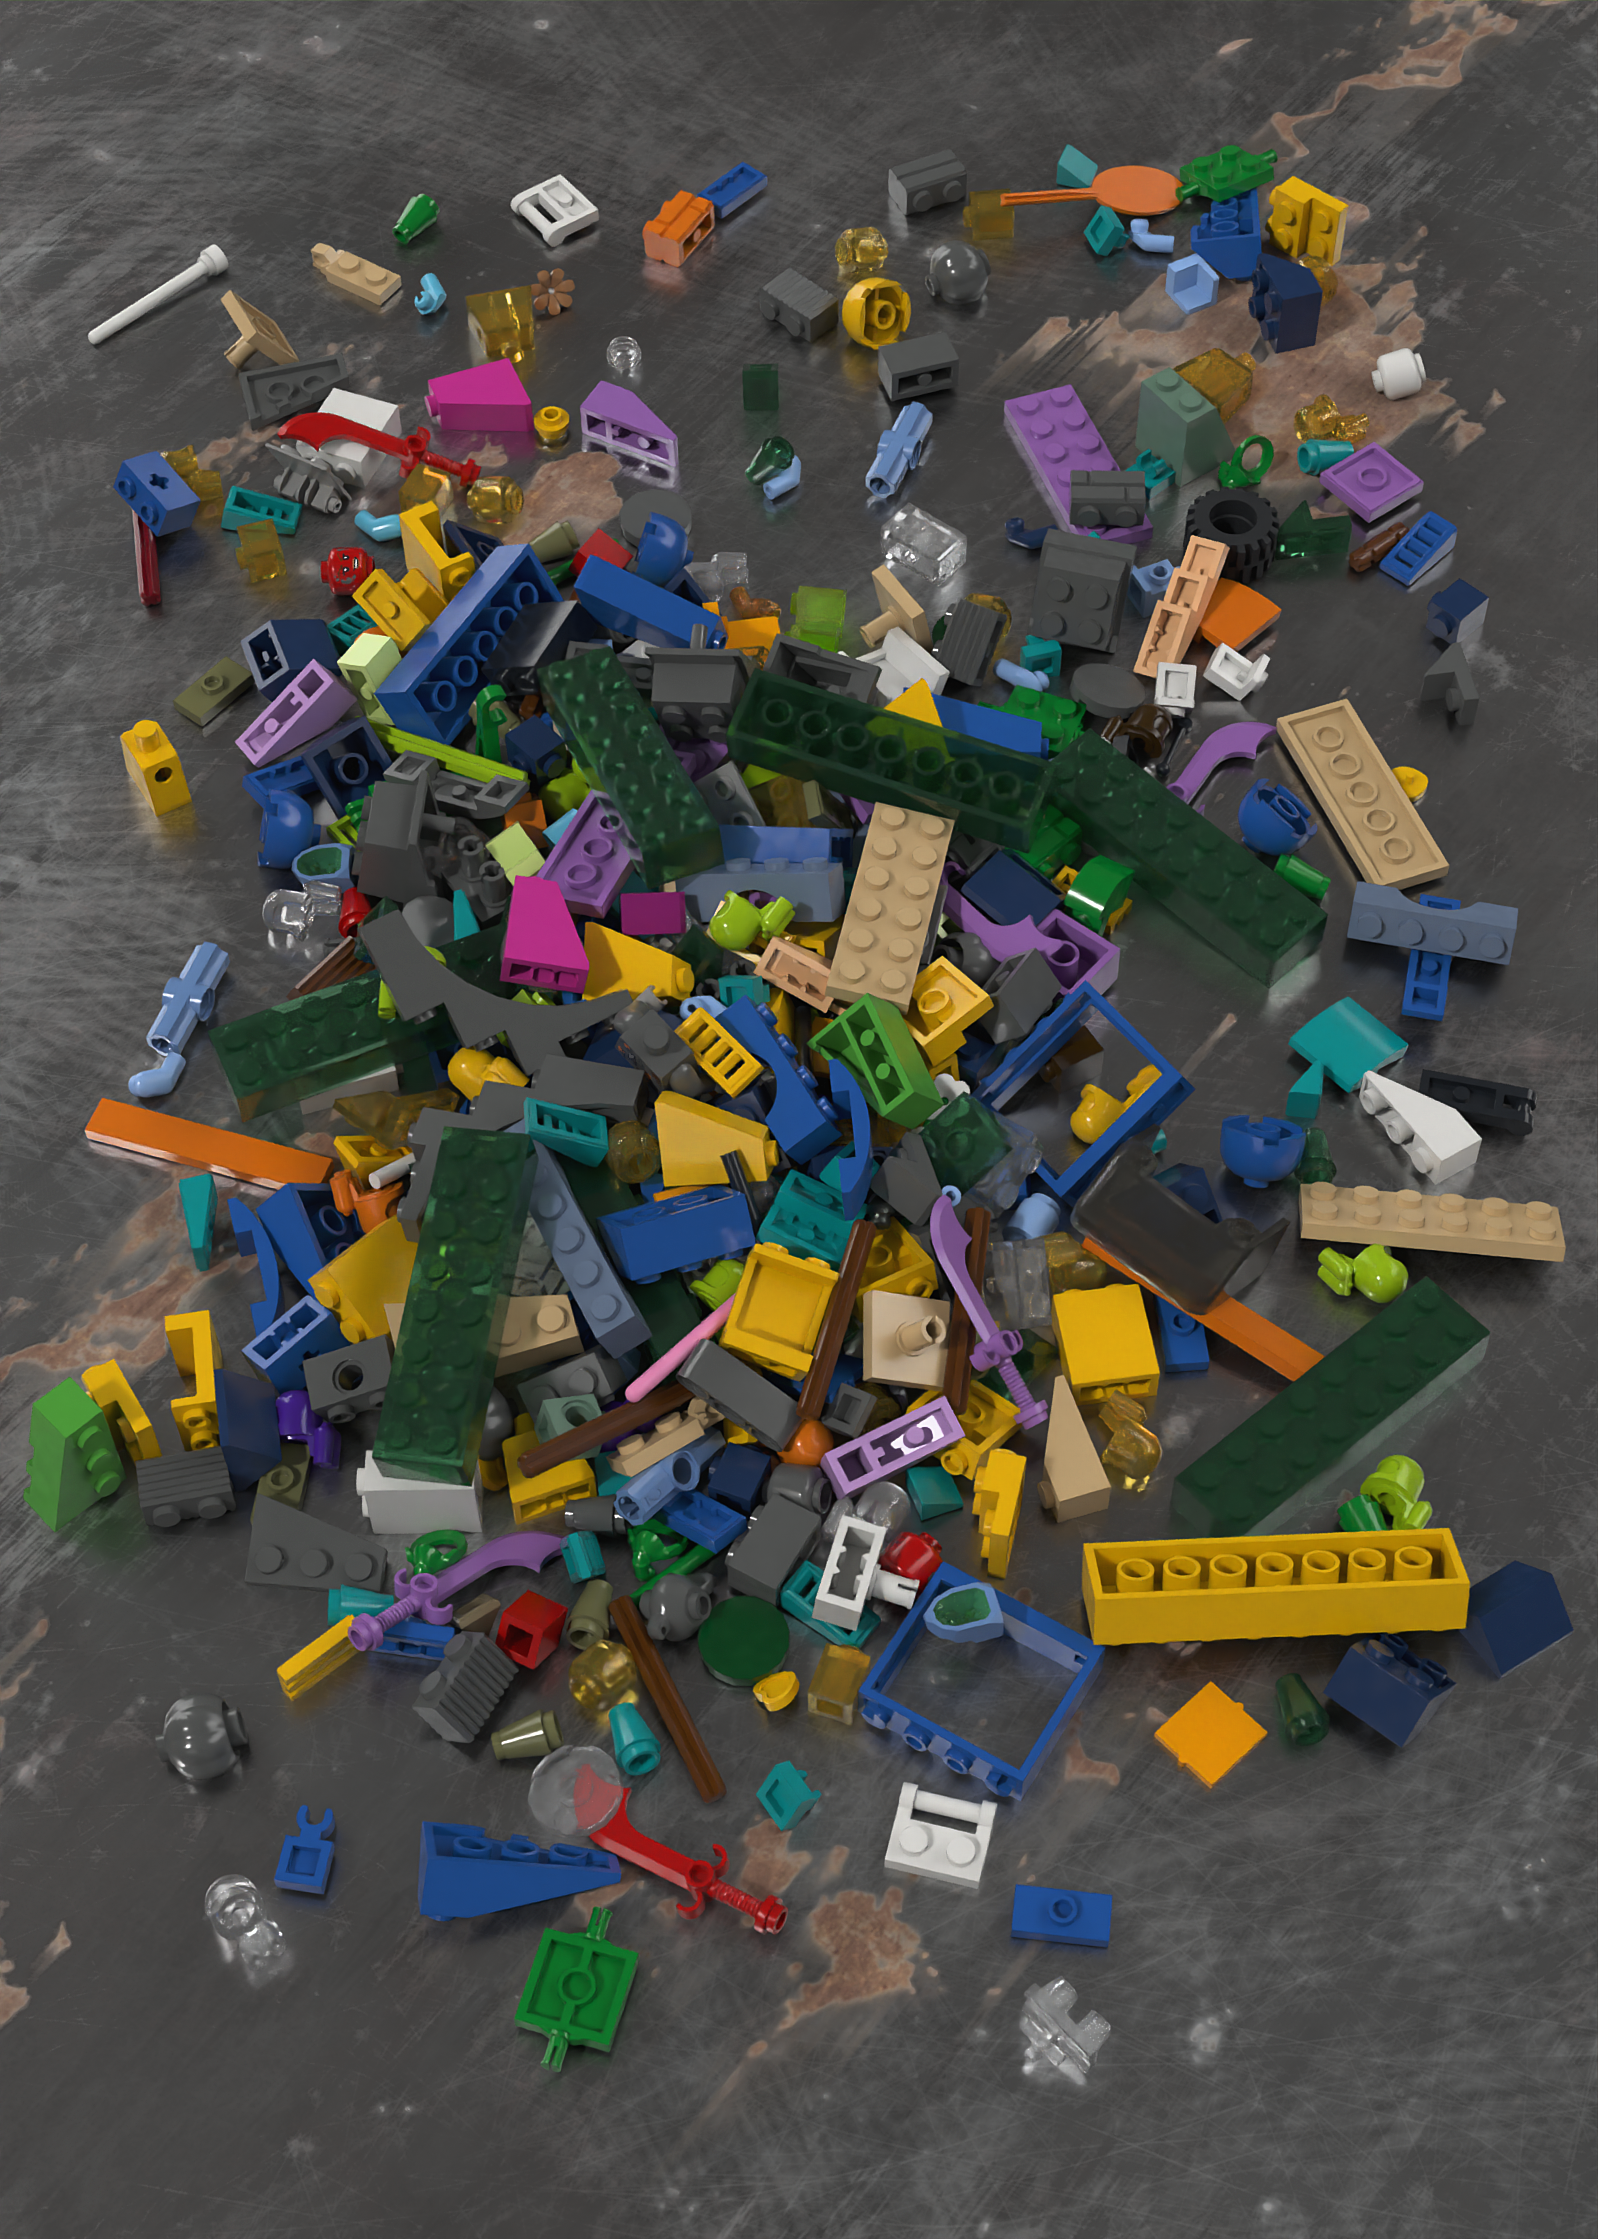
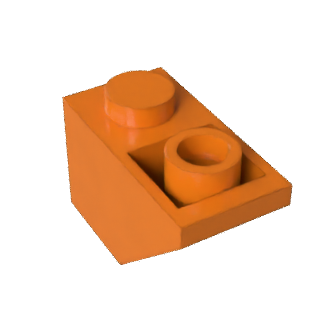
M527 791L506 814L500 816L503 830L518 821L538 849L549 847L542 835V832L547 829L542 800L535 793Z

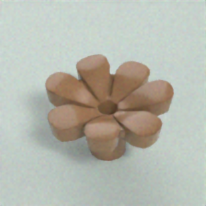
M556 268L551 272V275L546 270L540 271L537 274L539 283L530 286V293L537 296L533 303L536 309L541 311L547 306L551 315H558L560 313V304L564 307H569L572 304V297L567 295V292L573 291L575 285L572 280H562L564 276L563 270Z

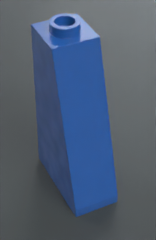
M590 554L574 585V589L583 608L594 623L660 648H690L692 626L694 624H703L708 627L705 649H725L728 635L720 616Z
M903 687V692H905L909 688ZM931 693L956 763V774L1039 777L1040 762H1048L1049 738H1041L1042 722Z
M690 824V832L687 833L685 838V852L689 856V861L709 858L712 859L713 864H726L727 860L735 858H749L751 864H764L765 860L771 858H788L789 863H803V860L808 858L824 857L827 858L828 863H842V868L845 869L846 867H852L853 829Z

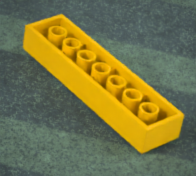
M1450 1528L1083 1543L1082 1592L1093 1645L1117 1646L1129 1643L1152 1642L1164 1644L1175 1641L1200 1640L1210 1642L1220 1639L1247 1638L1255 1640L1265 1637L1293 1636L1301 1638L1310 1635H1353L1356 1633H1399L1401 1631L1466 1629L1470 1581Z

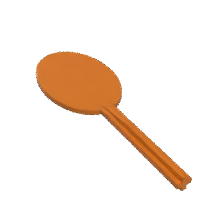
M1120 166L1098 174L1093 180L1091 188L1006 193L1000 195V204L1004 207L1096 200L1101 205L1110 207L1113 211L1119 213L1150 216L1166 213L1178 207L1181 202L1176 197L1175 189L1183 186V184L1173 175L1159 169L1145 166Z

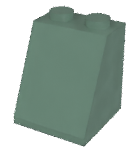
M1168 367L1141 382L1135 447L1142 453L1150 449L1152 455L1157 459H1164L1166 465L1176 472L1175 483L1179 487L1216 469L1222 461L1229 462L1232 460L1236 449L1216 407L1172 368Z

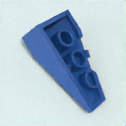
M1257 187L1219 203L1214 200L1211 204V212L1204 213L1200 217V226L1194 225L1190 230L1191 249L1228 279L1235 278L1238 281L1252 280V271L1256 270L1257 255L1262 253Z
M287 1183L257 1207L256 1211L274 1251L312 1298L320 1303L308 1279L358 1241L365 1232L360 1225L356 1209H353V1214L349 1216H344L343 1213L336 1209L330 1184Z
M422 1821L417 1894L420 1915H428V1917L437 1921H452L456 1917L471 1918L620 1883L621 1880L616 1854L563 1843L550 1846V1850H547L528 1841V1836L513 1834L510 1840L502 1841L484 1837L486 1828Z

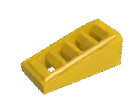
M702 1007L697 1008L674 1030L694 1053L697 1065L733 1099L764 1070L763 1066ZM715 1039H720L704 1055L701 1054ZM729 1050H732V1052L716 1067L713 1066ZM742 1060L744 1064L727 1080L724 1076Z

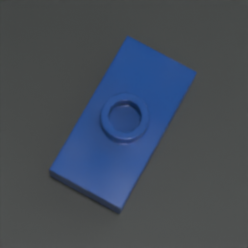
M741 162L698 193L697 197L712 201L714 215L722 219L768 186L767 176L748 164Z
M300 756L245 775L242 782V787L263 809L266 798H269V789L286 791L297 796H302L319 789Z
M1153 1293L1164 1371L1178 1372L1208 1369L1210 1361L1203 1324Z
M695 1489L679 1492L652 1516L656 1521L715 1554L748 1529L745 1516Z
M407 1617L383 1633V1644L373 1651L442 1661L445 1657L444 1648L448 1641L456 1635V1631L452 1627L431 1625L422 1619Z
M1016 1884L1011 1937L1108 1948L1113 1895Z

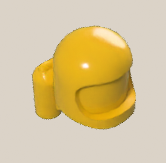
M473 1046L459 1049L448 1064L450 1081L471 1102L474 1096L480 1095L485 1080L524 1087L530 1080L508 1058H501L499 1056L495 1058L486 1049L476 1052Z
M1086 1084L1081 1091L1083 1099L1070 1117L1072 1131L1082 1141L1093 1144L1146 1090L1140 1089L1137 1095L1132 1094L1122 1103L1092 1084Z

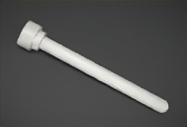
M214 244L201 251V256L197 259L198 263L92 330L88 334L89 341L92 344H99L202 276L219 275L229 268L226 256L218 246Z

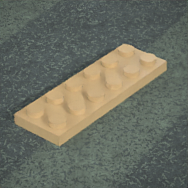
M1348 699L1277 718L1276 727L1278 734L1367 883L1395 887L1400 890L1447 876L1449 870L1447 860Z
M879 802L875 803L826 985L825 996L855 1003L866 993H869L897 1006L901 1014L907 1015L955 820Z
M1327 1182L1300 1185L1299 1213L1301 1238L1371 1245L1377 1243L1383 1246L1555 1262L1564 1261L1566 1245L1558 1207H1552L1544 1202L1532 1201L1527 1204L1508 1203L1501 1198L1495 1197L1475 1200L1465 1199L1460 1195L1452 1193L1441 1196L1421 1195L1417 1191L1407 1189L1398 1192L1378 1191L1371 1186L1344 1188L1335 1187Z

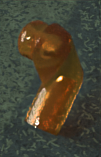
M742 586L732 589L729 594L730 600L743 620L771 616L779 619L781 609L776 602L766 598H751Z

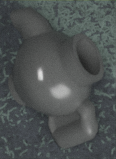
M669 1573L656 1581L652 1590H646L642 1594L639 1603L640 1616L644 1624L648 1626V1635L652 1639L663 1640L667 1638L670 1641H681L693 1635L702 1622L710 1615L711 1601L708 1595L717 1585L716 1577L711 1573L689 1574L687 1576Z

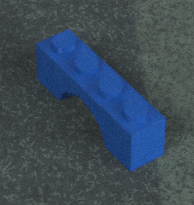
M744 995L714 1018L762 1066L773 1069L777 1081V1094L773 1107L765 1118V1122L787 1155L803 1165L843 1135L834 1122L839 1117L837 1111L824 1096L819 1098L814 1088L819 1085L817 1080L804 1064L800 1067L794 1059V1056L798 1054L796 1047L784 1033L778 1034L774 1027L778 1023V1019L766 1003L762 1002L757 1005L747 995ZM729 1050L724 1056L727 1057L732 1050ZM740 1060L736 1066L740 1068L744 1062Z

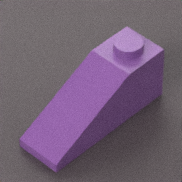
M601 380L580 406L583 434L673 467L678 465L677 436L632 391Z

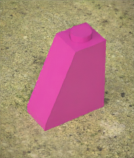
M509 358L428 380L430 395L425 396L426 407L430 417L436 416L442 430L517 432L534 430L532 403Z
M516 875L510 902L500 981L583 994L589 971V961L558 883L536 876L525 877Z

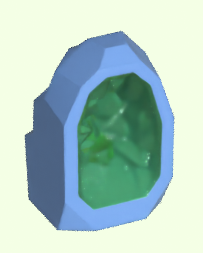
M342 843L316 845L302 851L294 858L292 871L303 886L318 892L344 893L349 888L358 887L359 876L351 875L355 851L357 850H355L353 845Z
M975 1582L950 1588L936 1597L923 1615L929 1631L941 1639H948L955 1643L967 1641L979 1643L1003 1636L1004 1622L994 1588L990 1583Z

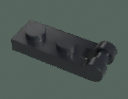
M1422 1070L1418 1093L1456 1109L1466 1121L1507 1128L1511 1133L1518 1136L1532 1133L1534 1117L1531 1115V1111L1535 1110L1537 1105V1093L1534 1090L1432 1070ZM1503 1104L1511 1105L1513 1109L1504 1108Z

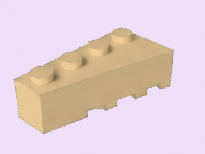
M567 1294L384 1304L404 1385L413 1402L455 1390L465 1384L486 1381L585 1352Z

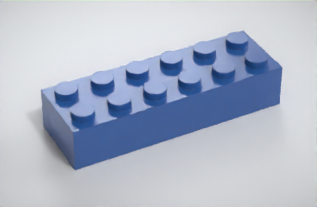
M529 543L497 546L374 692V695L398 729L450 745L471 719L468 714L469 709L479 692L491 685L488 678L481 671V668L525 604L564 601Z

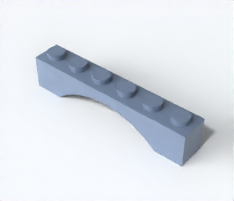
M524 1119L493 1137L492 1141L598 1342L616 1359L651 1338L653 1335L636 1303L614 1270L587 1223L570 1189L564 1169L553 1149L526 1136Z

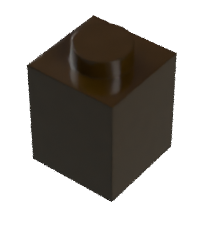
M1083 1025L1038 1072L1045 1082H1051L1058 1093L1062 1094L1102 1074L1104 1049L1087 1027Z

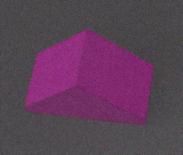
M685 892L619 893L620 933L623 935L686 933Z

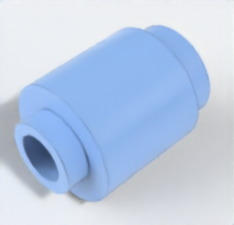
M1035 1193L1030 1198H1025L1002 1230V1236L1007 1248L1015 1255L1021 1257L1038 1255L1059 1224L1061 1210L1058 1204L1052 1198L1041 1193Z

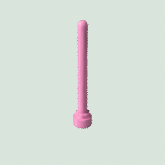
M735 1293L630 1384L625 1390L627 1400L630 1402L640 1401L689 1357L701 1339L709 1340L725 1326Z

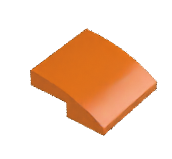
M1220 578L1217 581L1193 640L1200 644L1204 639H1207L1216 647L1223 642L1238 652L1279 619L1282 609L1253 589L1236 581Z

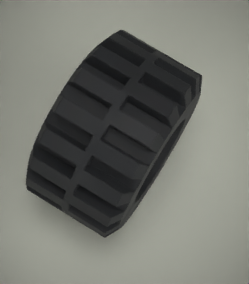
M1221 487L1220 491L1209 490L1205 496H1198L1194 500V504H1191L1188 509L1183 555H1185L1191 535L1224 543L1230 549L1219 579L1226 578L1241 584L1248 583L1250 578L1258 579L1262 576L1263 571L1267 572L1271 568V564L1274 562L1279 531L1278 512L1275 507H1270L1268 499L1259 498V493L1254 491L1246 492L1244 488L1236 487V490L1229 489V487Z

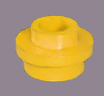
M555 406L545 407L534 416L536 430L546 439L562 437L570 424L568 413L564 409Z

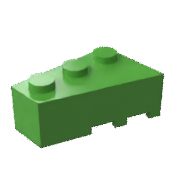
M866 993L806 1043L828 1062L832 1059H838L854 1077L865 1101L883 1118L913 1130L944 1105L898 1007L872 994Z
M68 1377L33 1403L29 1443L34 1448L33 1458L28 1460L26 1464V1471L31 1476V1483L29 1487L24 1489L23 1499L54 1532H57L101 1497L109 1496L115 1492L127 1476L103 1410L71 1377Z

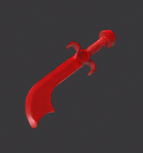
M312 412L290 419L277 433L280 439H295L305 442L317 452L324 444L333 440L344 439L354 441L401 459L402 465L400 466L399 476L407 479L415 477L421 465L426 464L451 475H457V477L461 478L460 486L467 488L468 485L475 487L482 468L476 465V460L470 458L466 465L442 455L429 452L427 449L431 435L423 427L417 428L416 435H409L403 440L342 416L324 412Z
M590 1765L582 1768L574 1791L575 1813L582 1829L591 1840L604 1849L690 1891L693 1899L697 1901L693 1906L684 1907L680 1903L675 1905L678 1914L682 1918L688 1920L698 1918L704 1912L705 1903L716 1898V1900H720L722 1903L724 1902L726 1905L755 1919V1931L763 1935L769 1932L774 1935L779 1933L787 1919L788 1907L782 1905V1899L773 1894L769 1895L764 1901H760V1899H756L754 1896L752 1897L750 1894L748 1895L746 1892L718 1879L723 1877L730 1867L726 1850L721 1845L713 1844L715 1856L721 1857L722 1860L718 1865L711 1866L707 1861H695L644 1836L632 1827L627 1817V1803L632 1793L631 1787L621 1788L609 1785L594 1774Z

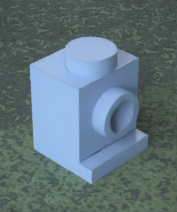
M1168 559L1137 569L1135 565L1133 566L1127 596L1143 618L1153 615L1157 600H1164L1174 570Z

